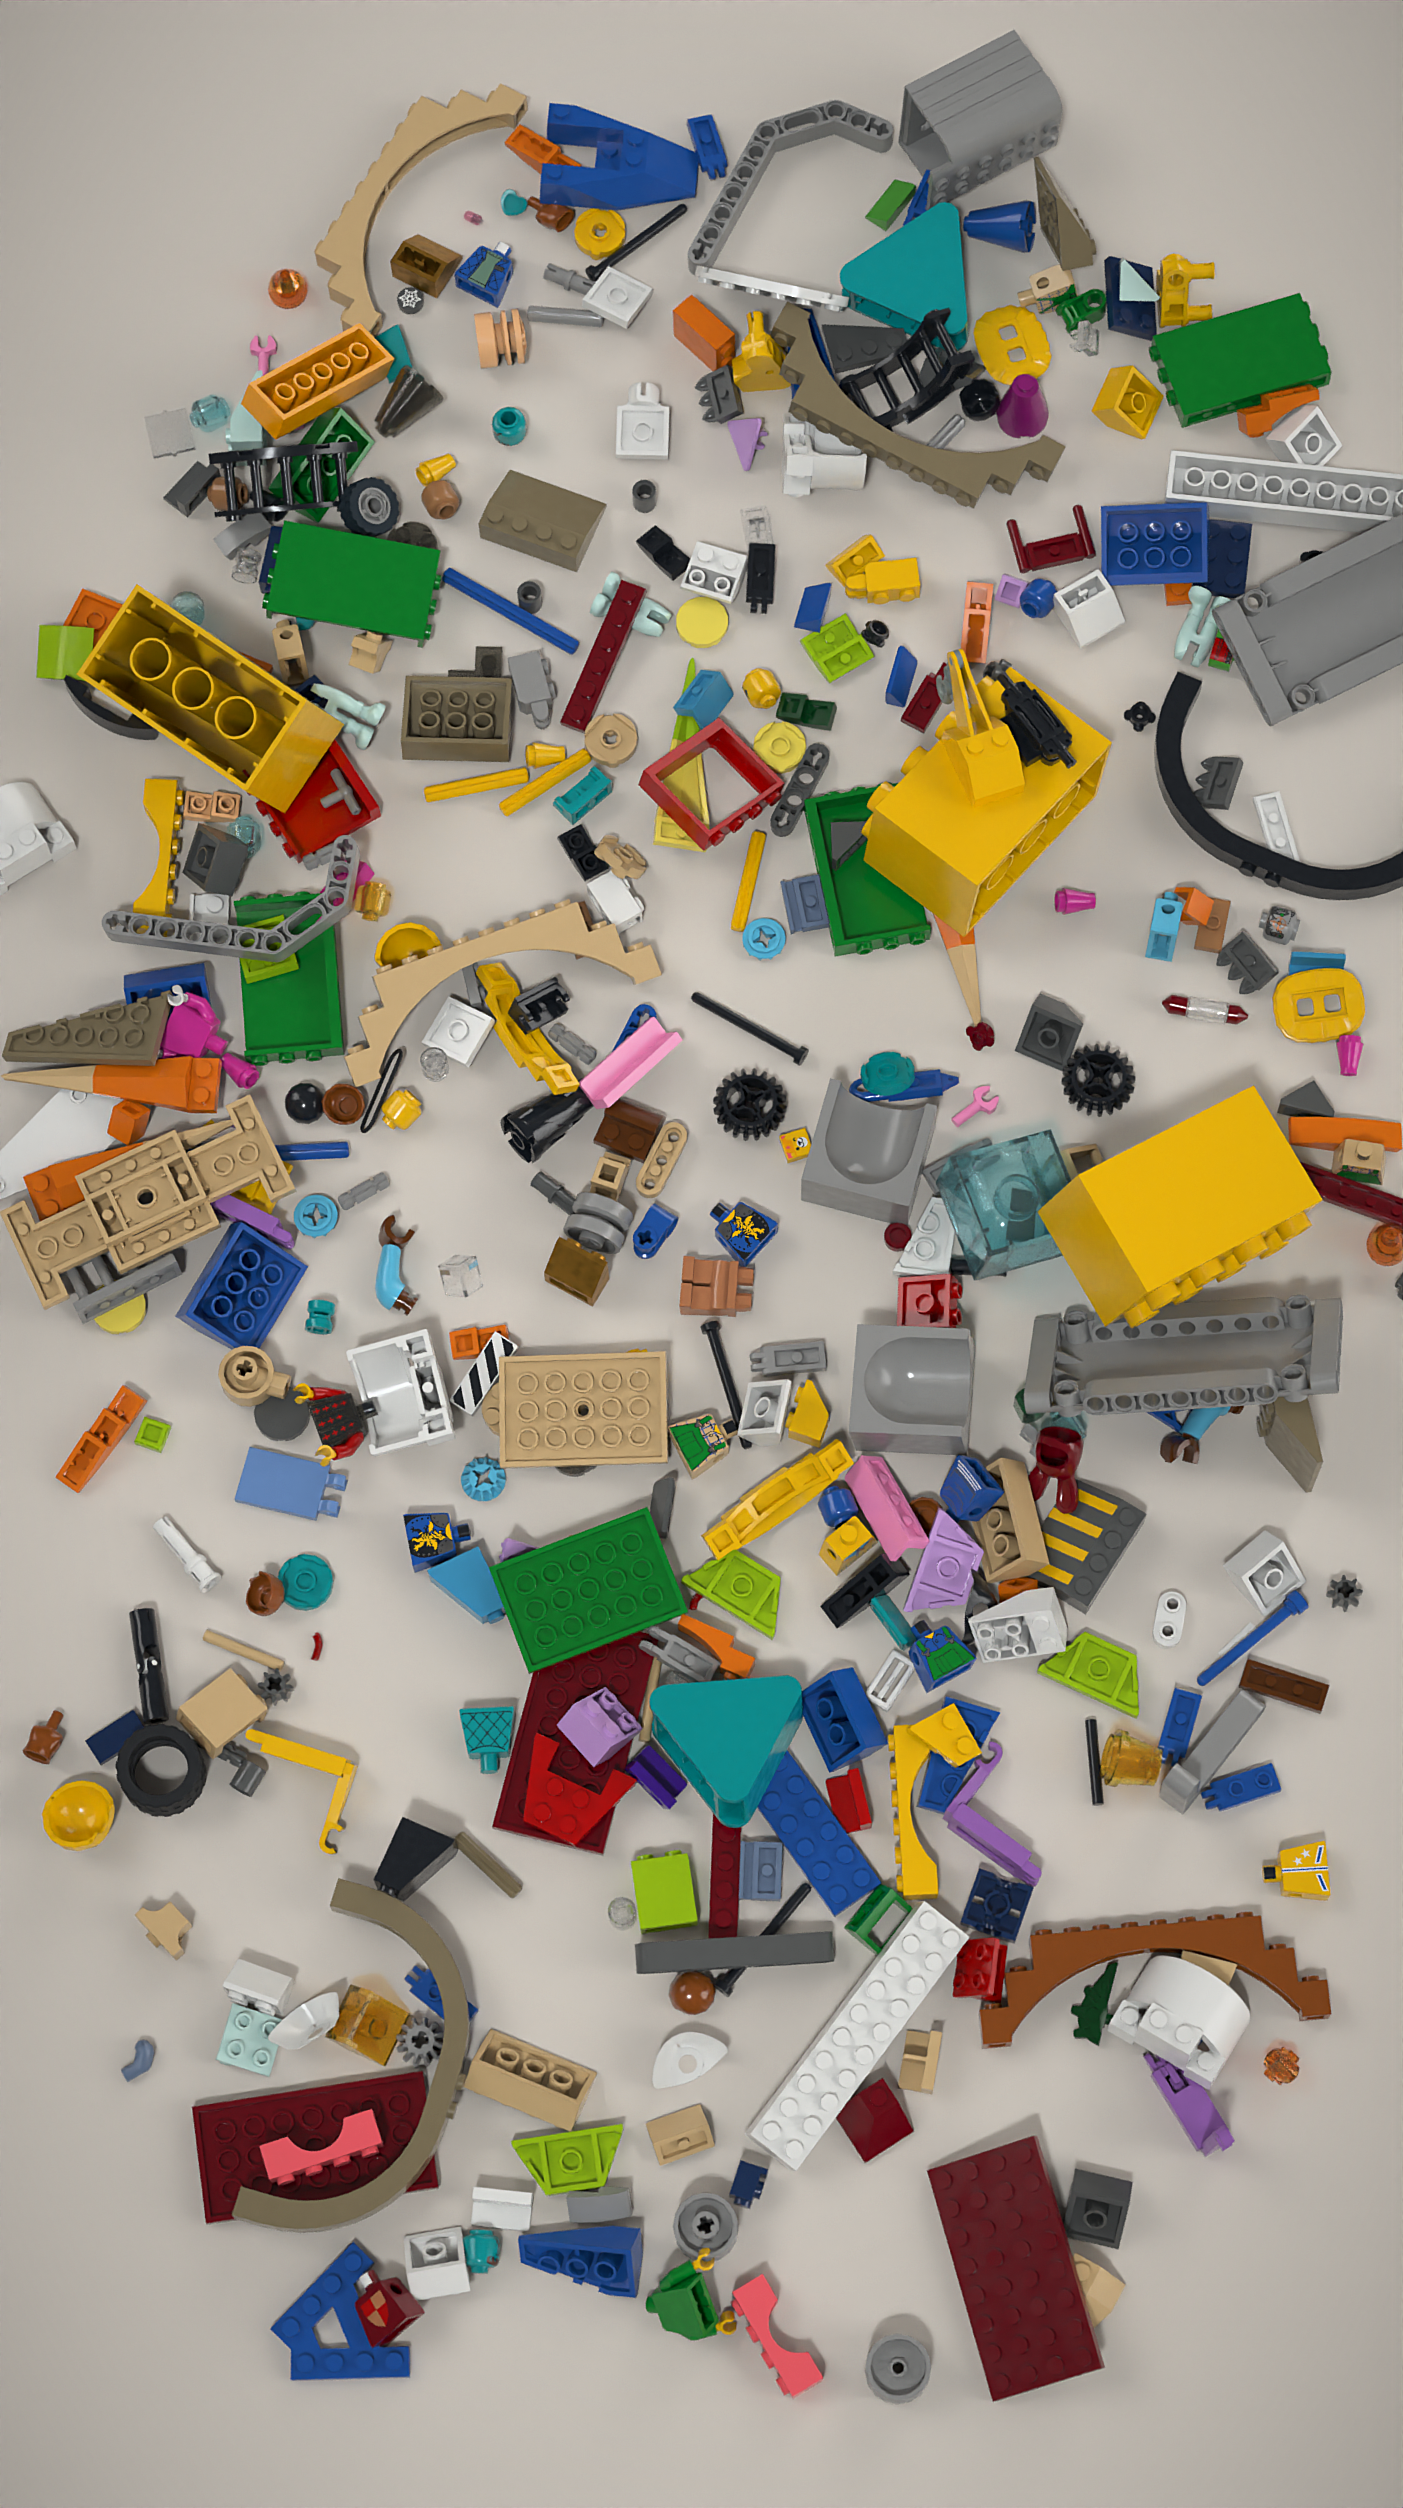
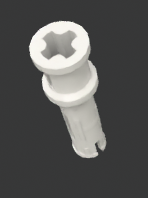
M167 1516L159 1519L154 1524L153 1529L182 1561L185 1573L191 1575L200 1585L199 1590L202 1593L211 1590L219 1583L221 1575L215 1573L206 1563L207 1559L204 1555L197 1554Z

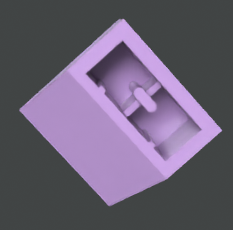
M606 1687L573 1704L557 1724L558 1728L593 1767L610 1759L643 1729L634 1716L622 1706L616 1696Z

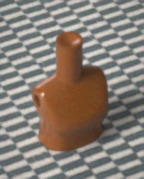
M534 196L528 199V206L538 211L536 220L546 228L561 232L571 223L574 217L573 210L566 206L541 204L540 200Z
M53 1711L46 1726H33L29 1741L23 1749L26 1757L42 1764L50 1763L63 1741L62 1734L57 1731L63 1718L61 1712Z

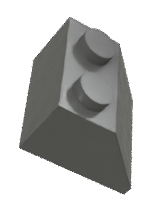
M198 823L182 873L204 891L233 896L234 890L240 881L239 875L243 863L247 859L249 846L238 837Z
M1075 2169L1063 2223L1067 2238L1119 2249L1130 2204L1133 2182Z

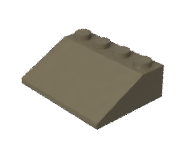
M1034 157L1040 229L1061 269L1065 271L1093 265L1092 255H1096L1094 239H1090L1089 230L1084 228L1083 219H1079L1077 208L1072 207L1041 159Z
M509 470L488 501L478 523L480 538L577 572L607 504Z
M406 676L401 730L402 759L509 762L512 678Z
M1278 1397L1273 1403L1262 1405V1413H1259V1421H1256L1259 1437H1264L1266 1446L1306 1493L1311 1492L1323 1464V1458L1308 1397L1301 1402H1289L1284 1397Z

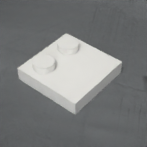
M608 266L583 298L582 307L627 329L652 296L653 288Z
M448 996L421 1043L469 1068L496 1021L492 1017Z

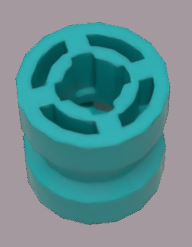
M324 1300L309 1301L307 1307L309 1318L305 1322V1330L314 1334H331L333 1329L331 1316L335 1314V1304Z

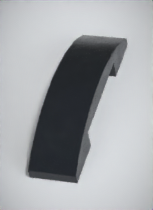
M68 675L65 676L64 682L74 703L88 718L99 726L118 735L133 739L156 740L159 736L155 728L133 713L128 720H125L91 701L92 696L89 687Z

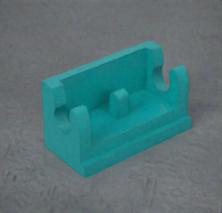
M593 766L589 774L562 797H556L553 806L574 825L612 793V782L597 767Z

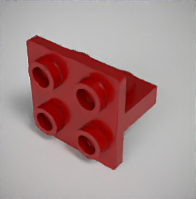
M994 1937L967 1940L957 1953L956 1971L953 1980V1997L975 1998L990 2003H1001L1008 1946L999 1944L1000 1940Z

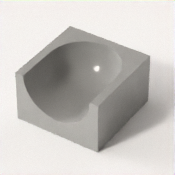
M830 1078L801 1179V1200L891 1224L899 1222L908 1226L935 1130L937 1105L926 1103L923 1108L918 1110H896L881 1107L854 1096L842 1086L841 1081Z
M857 1324L849 1434L856 1451L967 1456L975 1347L969 1329Z

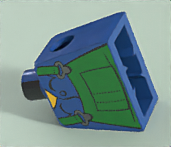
M922 1620L910 1629L917 1641L913 1643L908 1653L926 1693L970 1670L977 1659L948 1626H942L932 1632L925 1620Z

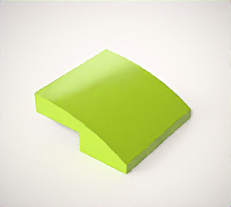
M846 613L821 627L820 633L813 632L800 640L804 650L829 684L875 657L862 635H858Z
M39 625L36 678L64 680L65 676L68 675L76 681H85L76 674L93 650L94 628Z
M280 915L242 927L271 930L283 922L285 918L284 915ZM245 940L242 947H251L255 940ZM275 942L270 945L269 950L276 951L282 944ZM295 953L281 962L240 958L247 984L299 969Z

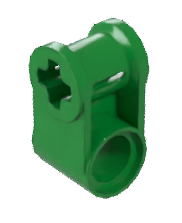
M1091 289L1058 305L1055 312L1065 322L1067 333H1076L1084 327L1104 318L1106 314V295L1103 291ZM1093 303H1096V304H1099L1100 306H1099V307H1091V306H1089V305H1090V304H1093Z

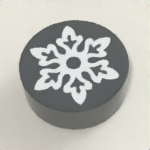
M404 288L397 296L398 306L405 314H416L424 305L422 293L417 288Z

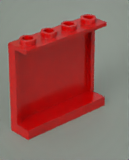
M335 739L285 813L258 798V801L255 803L262 817L267 815L271 820V823L268 825L276 838L281 836L285 843L282 844V847L289 858L294 857L298 864L303 861V856L309 853L316 854V850L334 843L338 837L349 835L381 817L378 804ZM333 769H339L347 784L352 787L353 795L361 808L359 814L352 815L344 799L328 808L323 807L320 800L338 790L330 775ZM242 770L243 774L249 778L250 775L247 770Z

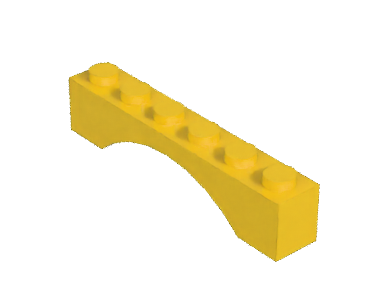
M145 779L143 805L147 816L153 822L158 832L160 854L153 878L145 891L133 902L132 913L173 918L172 914H169V907L174 905L175 890L171 889L172 880L177 878V864H174V855H179V839H176V831L181 830L182 816L178 814V809L184 803V790H180L177 780ZM140 926L136 933H145L149 926ZM167 930L164 932L163 937H167Z
M893 1725V1734H888V1750L894 1751L895 1762H889L890 1779H896V1790H891L892 1808L897 1807L898 1818L893 1819L894 1836H899L900 1847H894L895 1864H901V1875H896L897 1893L902 1892L904 1900L937 1899V1865L926 1854L919 1843L912 1825L910 1812V1797L913 1784L920 1769L929 1758V1748L926 1747L928 1744L917 1736H911L907 1733L906 1729L913 1725Z

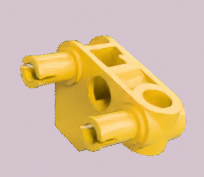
M1170 254L1161 260L1160 270H1157L1156 294L1160 297L1157 300L1159 328L1175 325L1185 327L1189 321L1212 319L1211 304L1188 306V288L1191 279H1214V262L1191 264L1188 259L1179 254Z
M753 311L754 318H752V313L749 312L746 316L749 334L741 343L742 354L732 359L734 383L742 392L779 390L790 387L791 383L779 375L782 363L787 356L784 347L778 345L772 339L771 334L768 335L764 332L763 313Z

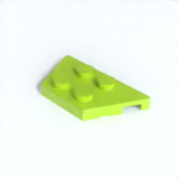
M732 1550L720 1560H711L704 1564L701 1569L690 1575L683 1576L681 1579L683 1585L773 1640L781 1577L737 1550Z
M1087 1632L1082 1633L1074 1639V1642L1066 1646L1065 1652H1058L1048 1662L1039 1666L1037 1670L1038 1674L1135 1719L1139 1715L1137 1655Z
M623 2124L513 2140L511 2143L546 2197L567 2194L569 2191L599 2189L606 2184L623 2133Z

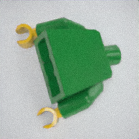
M702 2248L698 2252L697 2260L693 2262L688 2260L670 2270L659 2281V2287L646 2299L645 2306L647 2312L658 2313L664 2330L678 2333L690 2341L717 2335V2331L720 2330L726 2335H731L736 2330V2322H732L735 2319L734 2312L725 2311L721 2314L720 2321L718 2320L703 2275L695 2271L699 2268L707 2271L713 2267L715 2258L710 2261H703L701 2259L710 2253L709 2248Z

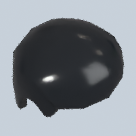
M986 379L973 381L965 386L959 394L963 413L970 420H987L996 414L1000 405V398L995 385Z
M299 1083L291 1087L285 1097V1109L288 1116L297 1123L310 1124L317 1121L324 1113L322 1106L323 1092L312 1083Z

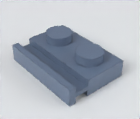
M819 874L792 879V881L788 882L780 881L790 934H795V932L799 931L807 932L829 928Z
M741 1841L739 1900L781 1902L782 1842Z

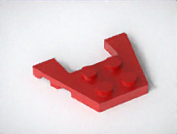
M536 1733L523 1822L575 1847L601 1821L610 1809L614 1808L620 1802V1799L636 1785L637 1779L613 1769L601 1795L594 1793L548 1771L560 1747V1743Z

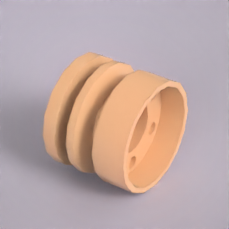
M511 309L512 321L506 322L505 310H502L500 313V323H494L491 312L474 314L481 369L498 367L499 355L504 354L507 365H512L511 353H517L518 364L525 363L526 337L524 323L518 313V309Z

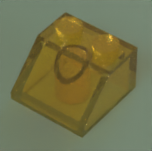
M350 1984L339 2007V2018L335 2026L327 2032L325 2037L343 2048L385 2067L398 2041L396 2036L402 2033L401 2026L407 2023L410 2013L371 1990Z

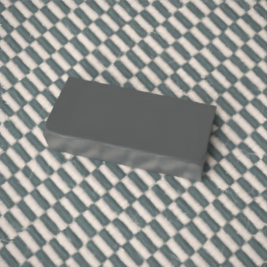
M674 1478L657 1481L653 1486L650 1514L661 1539L668 1538L675 1492Z

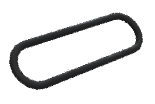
M401 1049L395 1050L387 1061L360 1127L362 1133L368 1132L377 1119L403 1056ZM399 1053L372 1120L365 1128L366 1121L394 1057Z

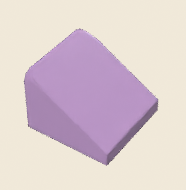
M1003 574L994 600L1020 608V595L1030 582Z

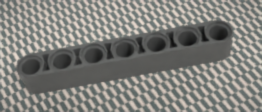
M811 1932L635 1944L637 1974L829 1963L834 1962L832 1932Z

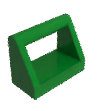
M880 1884L844 1929L878 1956L902 1922L881 1947L877 1946L867 1934L893 1903L907 1914L906 1917L913 1908L892 1888Z

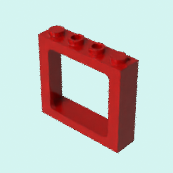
M718 718L644 769L638 785L705 851L712 845L714 847L719 845L728 833H736L749 818L751 820L757 818L766 806L775 805L782 797L780 793L785 783ZM708 748L715 749L759 793L756 798L711 830L661 782Z

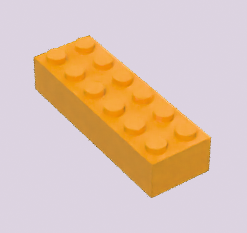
M358 323L249 383L241 404L277 440L384 380L394 358Z

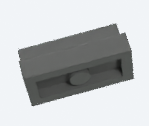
M197 461L163 497L164 500L188 517L207 497L208 487L212 485L214 479L221 477L219 468L213 464L205 467Z

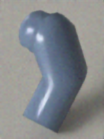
M140 2040L136 2043L134 2062L121 2069L127 2082L151 2068L154 2049L147 2040Z

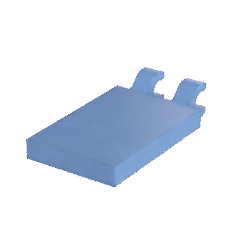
M249 1447L235 1495V1501L317 1521L318 1513L338 1518L339 1502L322 1499L326 1487L345 1491L348 1480H346L344 1475L330 1474V1465L323 1467L317 1462Z

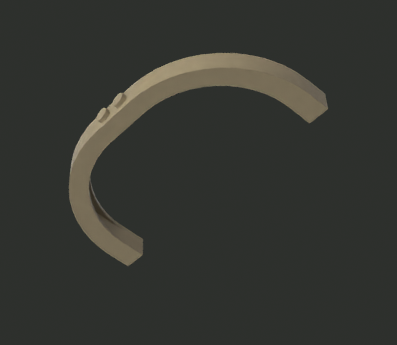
M338 1878L330 1903L331 1910L371 1922L393 1932L409 1944L430 1969L442 1998L444 2010L443 2045L418 2127L400 2157L378 2178L353 2192L334 2198L312 2201L289 2200L245 2187L240 2188L232 2216L237 2220L278 2231L307 2233L338 2229L362 2221L392 2204L420 2177L431 2161L441 2142L448 2119L453 2120L455 2117L458 2102H454L457 2090H463L466 2080V2074L463 2073L468 2053L470 2035L469 2009L463 1982L451 1953L429 1923L403 1902L379 1890Z

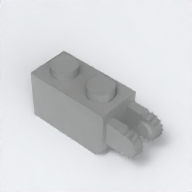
M539 651L509 657L508 666L520 712L526 715L532 714L536 727L545 730L550 724L549 709H552L551 699L556 698L552 682L547 683L545 675H549L546 659L541 660Z

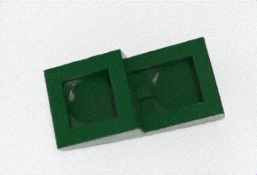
M782 692L776 718L805 727L831 731L837 706L834 702L809 700L807 695Z

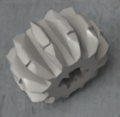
M423 2017L421 2025L417 2024L416 2018H412L413 2028L410 2029L406 2024L401 2026L407 2035L397 2034L396 2040L404 2042V2044L397 2047V2051H407L403 2056L404 2062L414 2057V2067L419 2066L420 2059H424V2064L430 2066L428 2056L431 2055L435 2060H439L440 2055L434 2049H442L443 2043L438 2042V2040L444 2037V2032L434 2033L438 2028L437 2022L432 2023L428 2028L427 2017ZM420 2036H424L425 2041L429 2042L428 2044H423L421 2049H418L413 2040H419Z

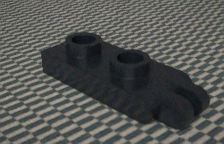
M749 543L746 603H751L750 613H756V603L761 604V614H766L767 604H772L776 544Z

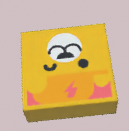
M805 1128L779 1136L787 1163L808 1157L811 1143Z

